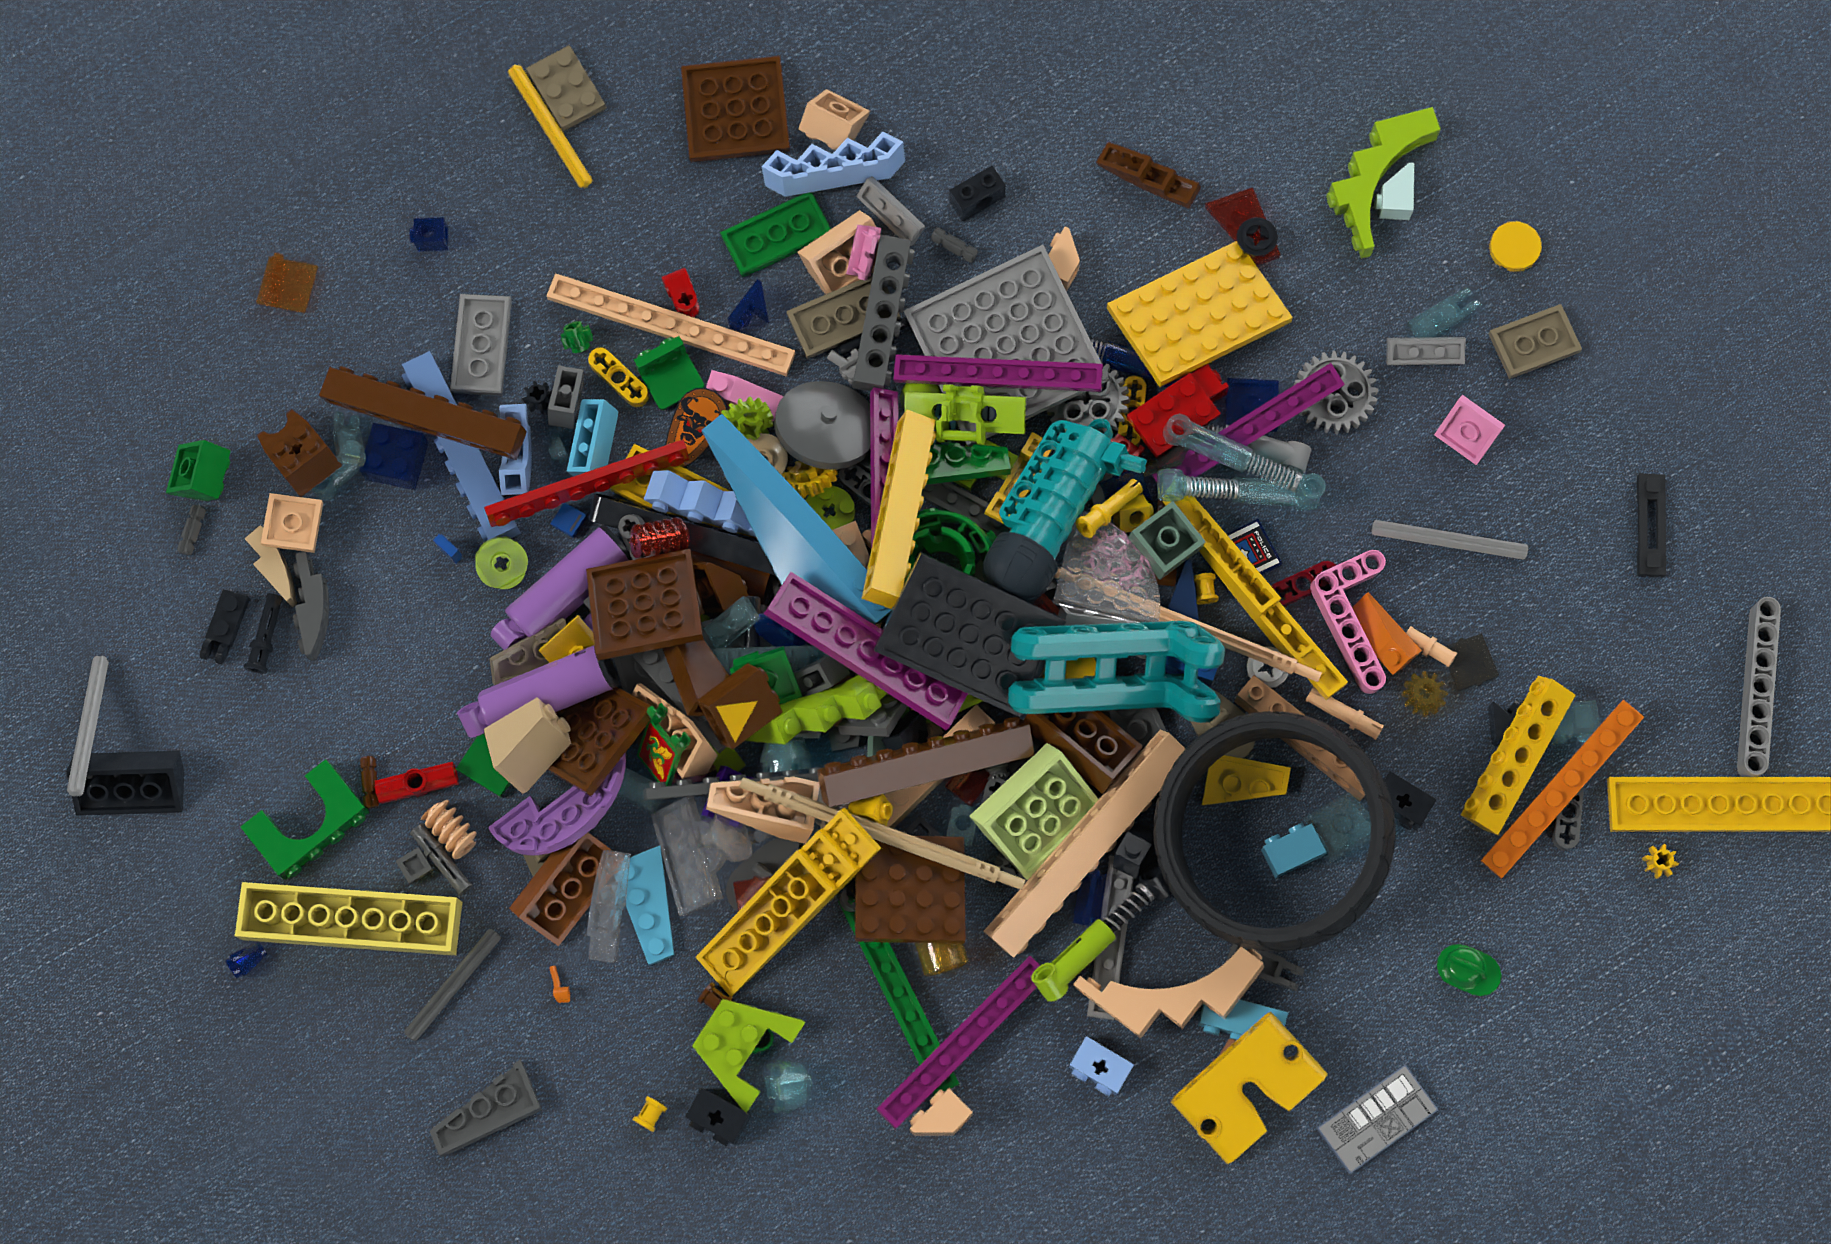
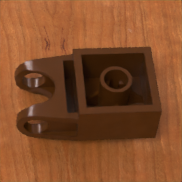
M291 409L286 413L287 423L282 430L274 434L261 431L257 434V437L264 452L297 494L302 497L341 468L342 464L311 425Z

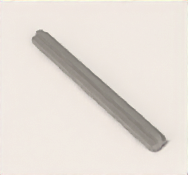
M1375 520L1372 524V534L1376 536L1517 559H1525L1528 554V545L1380 520Z
M95 656L92 660L67 786V792L71 796H81L84 791L109 663L105 656Z

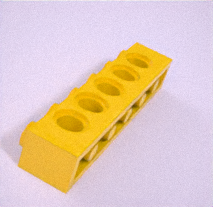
M1537 676L1536 680L1531 684L1525 700L1518 707L1510 727L1504 732L1500 745L1492 754L1485 772L1479 777L1475 790L1466 801L1461 813L1462 817L1485 831L1499 835L1576 696L1574 693L1553 679Z

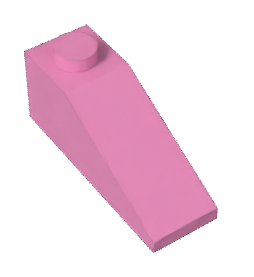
M714 370L711 371L706 386L707 389L715 391L723 398L727 409H730V403L738 404L739 398L743 402L749 396L752 397L753 401L760 398L762 403H767L774 416L771 421L775 420L778 404L783 398L779 394L739 377Z

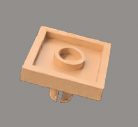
M270 493L261 545L315 553L323 501Z

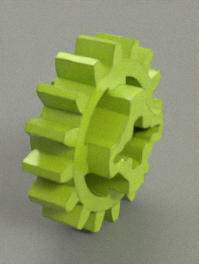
M749 396L745 402L739 398L738 404L730 403L728 411L722 410V414L746 439L754 441L762 433L769 434L767 428L773 427L771 419L774 416L767 403H762L760 398L753 401L752 397Z

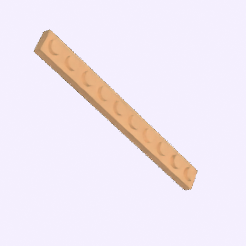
M556 273L547 293V299L665 338L680 336L684 344L786 377L795 356V350Z

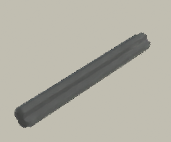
M488 929L404 1030L407 1037L416 1041L500 941L501 936L493 929Z

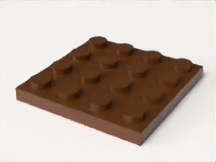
M780 56L681 66L690 162L773 154L776 150L782 153L790 152Z
M690 549L586 569L597 660L704 640Z
M616 687L555 712L559 718L563 717L568 722L571 744L547 771L587 795L592 796L651 720L647 714V708L651 705Z
M915 836L964 854V837ZM874 839L881 849L855 875V941L965 944V872Z

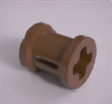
M711 982L704 989L697 1002L700 1004L704 1003L715 1011L722 999L733 1001L734 998L724 995Z

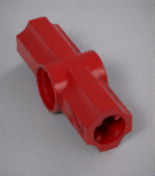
M452 761L420 770L417 768L410 769L404 774L375 780V791L379 803L383 804L411 796L422 797L431 791L459 785V778L455 764ZM416 777H422L423 782L421 786L411 788L412 780Z

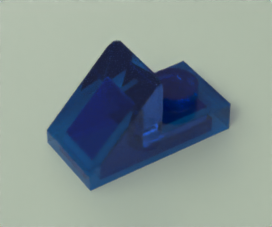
M759 279L755 281L727 318L729 327L736 332H739L742 327L748 326L753 317L752 313L769 323L762 281Z

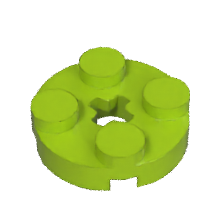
M825 487L824 493L817 494L814 497L809 495L806 499V502L831 530L855 520V504L851 496L839 487ZM833 506L836 515H829L828 518L824 517L825 511L823 509Z
M494 537L487 540L480 546L475 555L476 572L482 582L490 587L510 589L518 585L525 576L528 565L527 554L523 547L510 537ZM500 556L501 558H508L509 561L506 562L507 568L503 570L501 567L495 568L496 558Z

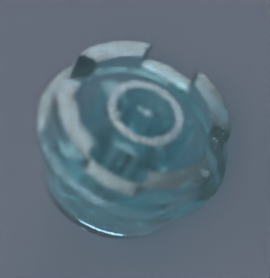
M794 737L787 744L764 743L760 763L763 766V773L811 769L810 758L813 757L804 737Z
M778 1059L776 1063L767 1064L766 1067L770 1070V1076L765 1077L768 1099H774L776 1106L773 1107L775 1113L785 1112L789 1114L809 1102L812 1081L802 1063Z

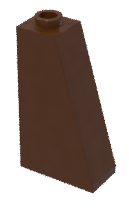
M704 640L662 648L687 716H705L697 699L730 675Z

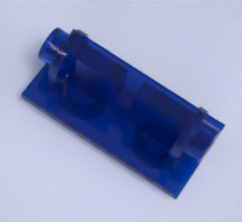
M1094 870L1091 873H1087L1081 880L1082 883L1078 888L1073 918L1074 924L1091 926L1097 919L1101 920L1107 875L1101 874V871Z

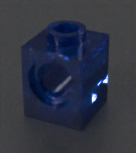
M444 217L414 218V228H410L409 235L410 242L415 244L418 252L449 250V227ZM429 231L434 232L429 238L423 237Z

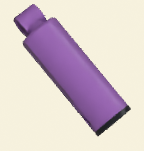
M602 524L505 609V613L510 619H504L497 623L491 631V637L505 650L526 637L537 634L562 617L566 619L589 597L586 569L633 560L630 552L615 534Z
M595 645L482 690L478 694V701L464 706L457 712V715L468 737H476L484 733V728L537 697L545 705L550 704L554 711L557 712L618 687L619 680L612 659L597 660Z

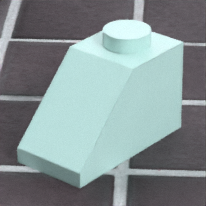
M1408 163L1383 185L1380 194H1376L1375 209H1379V219L1410 220L1414 203V163Z

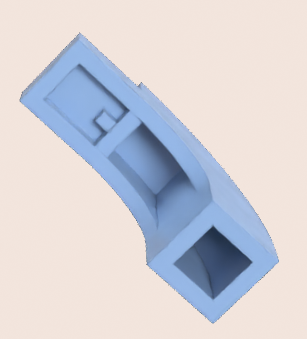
M500 405L501 419L505 420L506 417L515 418L521 421L522 427L527 431L517 460L502 456L499 468L501 495L523 494L528 492L530 487L532 466L530 426H528L527 405Z

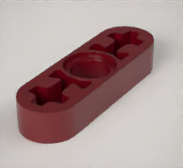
M1322 561L1274 583L1271 587L1275 591L1278 589L1279 592H1284L1288 590L1289 586L1287 584L1290 583L1292 591L1284 595V601H1279L1283 607L1312 595L1310 588L1307 591H1301L1296 587L1297 579H1307L1311 587L1312 581L1323 571L1322 568L1328 570L1336 566V564L1331 561ZM1319 580L1318 582L1321 590L1330 586L1325 580Z

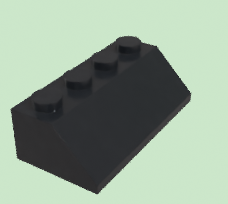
M180 751L91 753L83 794L81 796H72L76 816L182 812L184 768ZM72 757L71 762H70V764H69V766H68V768H67V770H66V774H67V779H68V781H69V776H70V771H71V766H72L73 757Z

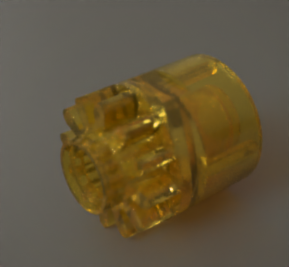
M914 943L925 977L942 974L969 963L964 944Z

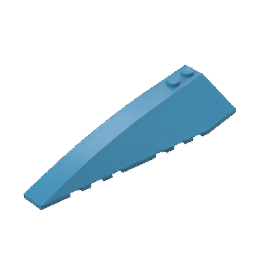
M723 414L702 429L708 445L719 462L726 480L731 485L736 495L735 497L742 507L781 585L789 573L793 572L875 626H878L889 617L892 609L862 599L867 569L744 435Z

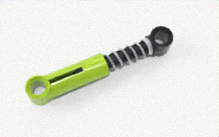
M1152 863L1140 872V882L1136 886V891L1130 892V897L1124 898L1121 905H1116V910L1110 911L1107 918L1103 917L1102 921L1097 919L1051 963H1045L1033 972L1031 980L1047 1001H1056L1064 996L1068 990V983L1116 939L1114 932L1121 930L1120 927L1124 923L1128 924L1127 920L1130 917L1135 918L1134 914L1138 910L1141 911V907L1144 904L1148 905V902H1152V900L1160 901L1166 899L1172 894L1163 878L1158 863Z

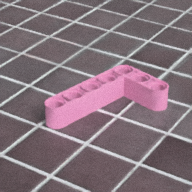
M1378 550L1367 551L1321 572L1312 581L1310 587L1312 595L1359 689L1366 694L1375 693L1383 687L1386 676L1344 591L1375 577L1383 570L1386 560L1384 555ZM1366 559L1375 560L1377 569L1368 568ZM1342 570H1350L1354 576L1353 580H1346L1342 575ZM1319 580L1327 581L1330 584V591L1321 590L1318 585ZM1330 604L1340 605L1342 614L1335 615L1332 613ZM1343 627L1352 629L1354 633L1352 639L1344 637L1342 633ZM1354 651L1363 652L1365 662L1356 661ZM1367 674H1372L1376 677V686H1370L1366 682Z

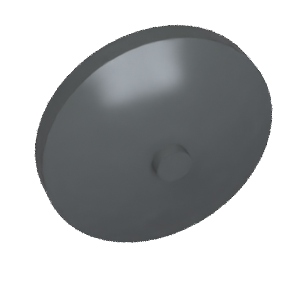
M814 381L794 387L780 400L774 420L775 432L783 448L797 460L816 468L842 469L861 462L870 454V403L855 390L834 382Z

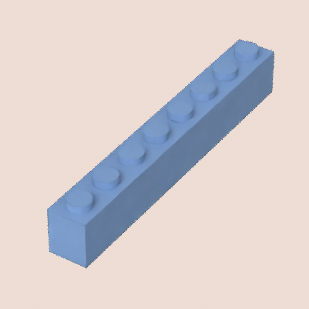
M430 351L402 364L406 372L402 374V377L408 389L411 387L425 392V396L434 398V395H439L448 399L449 403L457 405ZM441 437L434 439L440 454L445 452L449 459L445 461V464L451 476L456 474L460 481L456 483L462 498L467 496L470 504L466 507L473 520L478 518L481 526L477 529L483 541L503 536L513 538L521 534L515 520L510 521L504 526L492 528L490 526L484 507L503 501L504 498L480 450Z

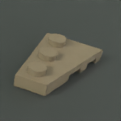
M562 617L537 634L526 637L489 658L493 684L497 685L548 664L549 662L538 650L566 626V620Z

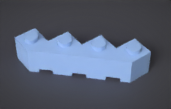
M882 131L868 148L846 138L833 154L814 144H811L798 160L776 150L762 166L764 183L766 187L786 197L865 183L867 178L872 176L876 180L889 179L905 162L904 146L902 141Z
M669 470L653 471L643 500L651 503L654 510L681 515L697 523L705 522L719 526L731 533L739 532L756 537L742 507L735 497L734 491H722L706 481H687Z

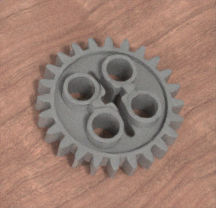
M1335 351L1332 352L1330 358L1323 352L1320 361L1314 356L1311 360L1312 365L1305 363L1303 366L1304 371L1298 372L1297 377L1300 380H1295L1294 385L1329 363H1332L1345 384L1338 389L1340 393L1335 395L1331 393L1299 413L1300 416L1308 415L1307 424L1314 420L1316 422V430L1323 425L1325 433L1329 431L1330 427L1334 428L1335 434L1339 433L1340 427H1343L1344 431L1348 433L1350 424L1357 429L1360 425L1359 420L1365 423L1368 419L1367 414H1372L1374 408L1371 405H1376L1377 398L1373 396L1377 394L1378 389L1372 387L1376 382V378L1368 379L1372 370L1363 371L1364 361L1358 365L1355 364V355L1350 360H1347L1346 352H1343L1341 358H1337ZM1354 388L1358 390L1360 395L1352 396L1349 394L1348 389ZM1338 406L1341 408L1342 413L1335 414L1331 411L1330 407Z
M1106 364L1104 369L1109 377V381L1102 385H1106L1107 388L1100 393L1086 391L1069 399L1072 402L1067 404L1063 402L1046 410L1048 416H1053L1050 419L1051 423L1066 420L1088 426L1093 420L1103 418L1109 421L1113 430L1117 431L1116 422H1125L1121 413L1129 412L1128 407L1124 405L1130 403V399L1128 396H1124L1129 391L1126 386H1123L1125 384L1123 377L1118 378L1117 370L1110 372V366ZM1087 398H1091V400H1089V404L1084 405V403H1086ZM1099 409L1107 410L1106 414L1102 417L1094 416L1095 412ZM1074 410H1079V411H1081V413H1080V415H1079L1078 417H1076V418H1070V417H1069V414H1070L1072 411H1074ZM1099 428L1097 430L1101 433H1105L1107 429Z

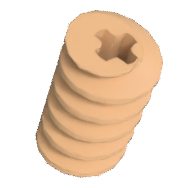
M447 799L428 809L420 820H426L425 826L432 828V834L439 836V842L446 844L445 849L448 852L453 851L452 857L454 859H459L475 846L476 842L473 839L477 832L473 831L467 834L466 831L469 829L470 824L460 825L463 816L453 817L457 809L453 807L447 810L446 807L450 803Z

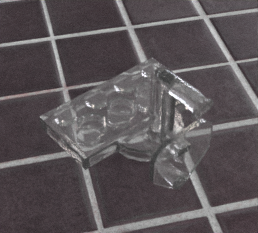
M686 796L651 814L679 916L689 915L723 899L716 872L723 867L726 859L731 862L745 861L752 855L751 845L760 843L773 836L760 830L747 832L745 824L715 813L712 821H701L694 796Z

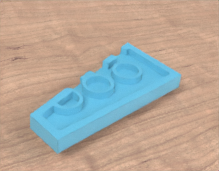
M660 845L625 859L614 874L649 966L675 956L662 847Z

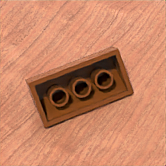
M587 832L572 845L552 852L509 909L525 923L559 946L625 860Z

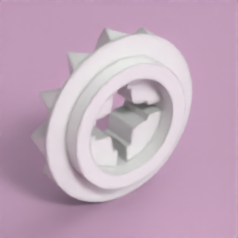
M1265 647L1270 650L1279 652L1278 649L1274 647ZM1250 657L1247 661L1248 677L1251 678L1255 675L1270 688H1276L1288 676L1287 672L1275 667L1272 669V675L1270 676L1267 671H1260L1264 663Z

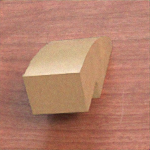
M260 525L245 538L261 556L253 565L282 597L294 607L297 604L295 587L287 562L279 548L261 545L263 527Z

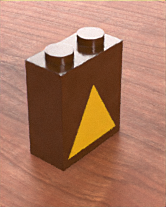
M747 663L697 699L719 743L732 750L783 713L778 704L780 699L776 692L770 689L767 683L769 678L762 668H757Z

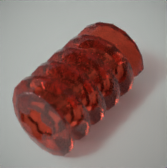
M678 517L652 523L646 522L642 525L635 524L630 531V548L635 558H640L641 553L648 557L651 555V550L655 555H659L661 549L664 553H668L670 548L673 551H678L680 545L684 550L689 546L690 537L684 521Z

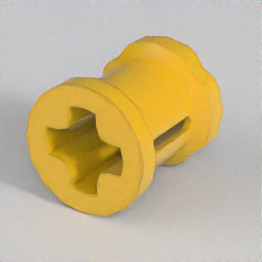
M1201 573L1193 576L1196 585L1197 604L1217 602L1219 598L1218 595H1215L1213 581L1216 579L1215 574Z
M647 1096L645 1099L646 1103L638 1116H634L632 1120L654 1132V1125L662 1112H666L668 1108Z

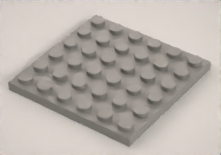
M1044 245L904 310L925 356L1102 364ZM1104 367L1102 384L1109 381V377ZM939 385L942 393H946L943 391V385ZM983 387L985 395L1026 397L1025 420L1086 392ZM955 420L961 431H976V423ZM986 432V439L997 433ZM965 441L968 447L977 443L972 441Z

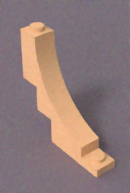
M1240 947L1225 964L1211 974L1178 987L1142 989L1110 981L1101 992L1099 991L1102 988L1100 984L1090 977L1085 980L1081 976L1073 985L1078 991L1139 1038H1142L1160 1013L1183 1029L1202 1003L1225 1020L1264 969V963L1261 962L1263 957L1255 950H1245L1243 947Z

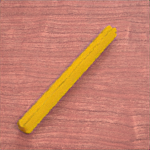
M513 65L508 70L511 79L580 188L588 187L592 183V178L520 65Z

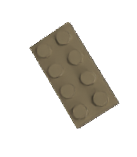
M873 275L868 276V280H858L786 311L807 359L862 336ZM887 286L882 289L884 293L890 294ZM886 310L877 313L879 317L884 319L891 316L890 312ZM899 312L897 315V320L901 319Z

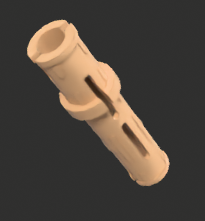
M1314 686L1306 699V702L1350 725V729L1354 730L1356 728L1374 738V740L1377 739L1384 727L1383 724L1365 716L1364 712L1360 709L1356 711L1333 697L1325 700Z

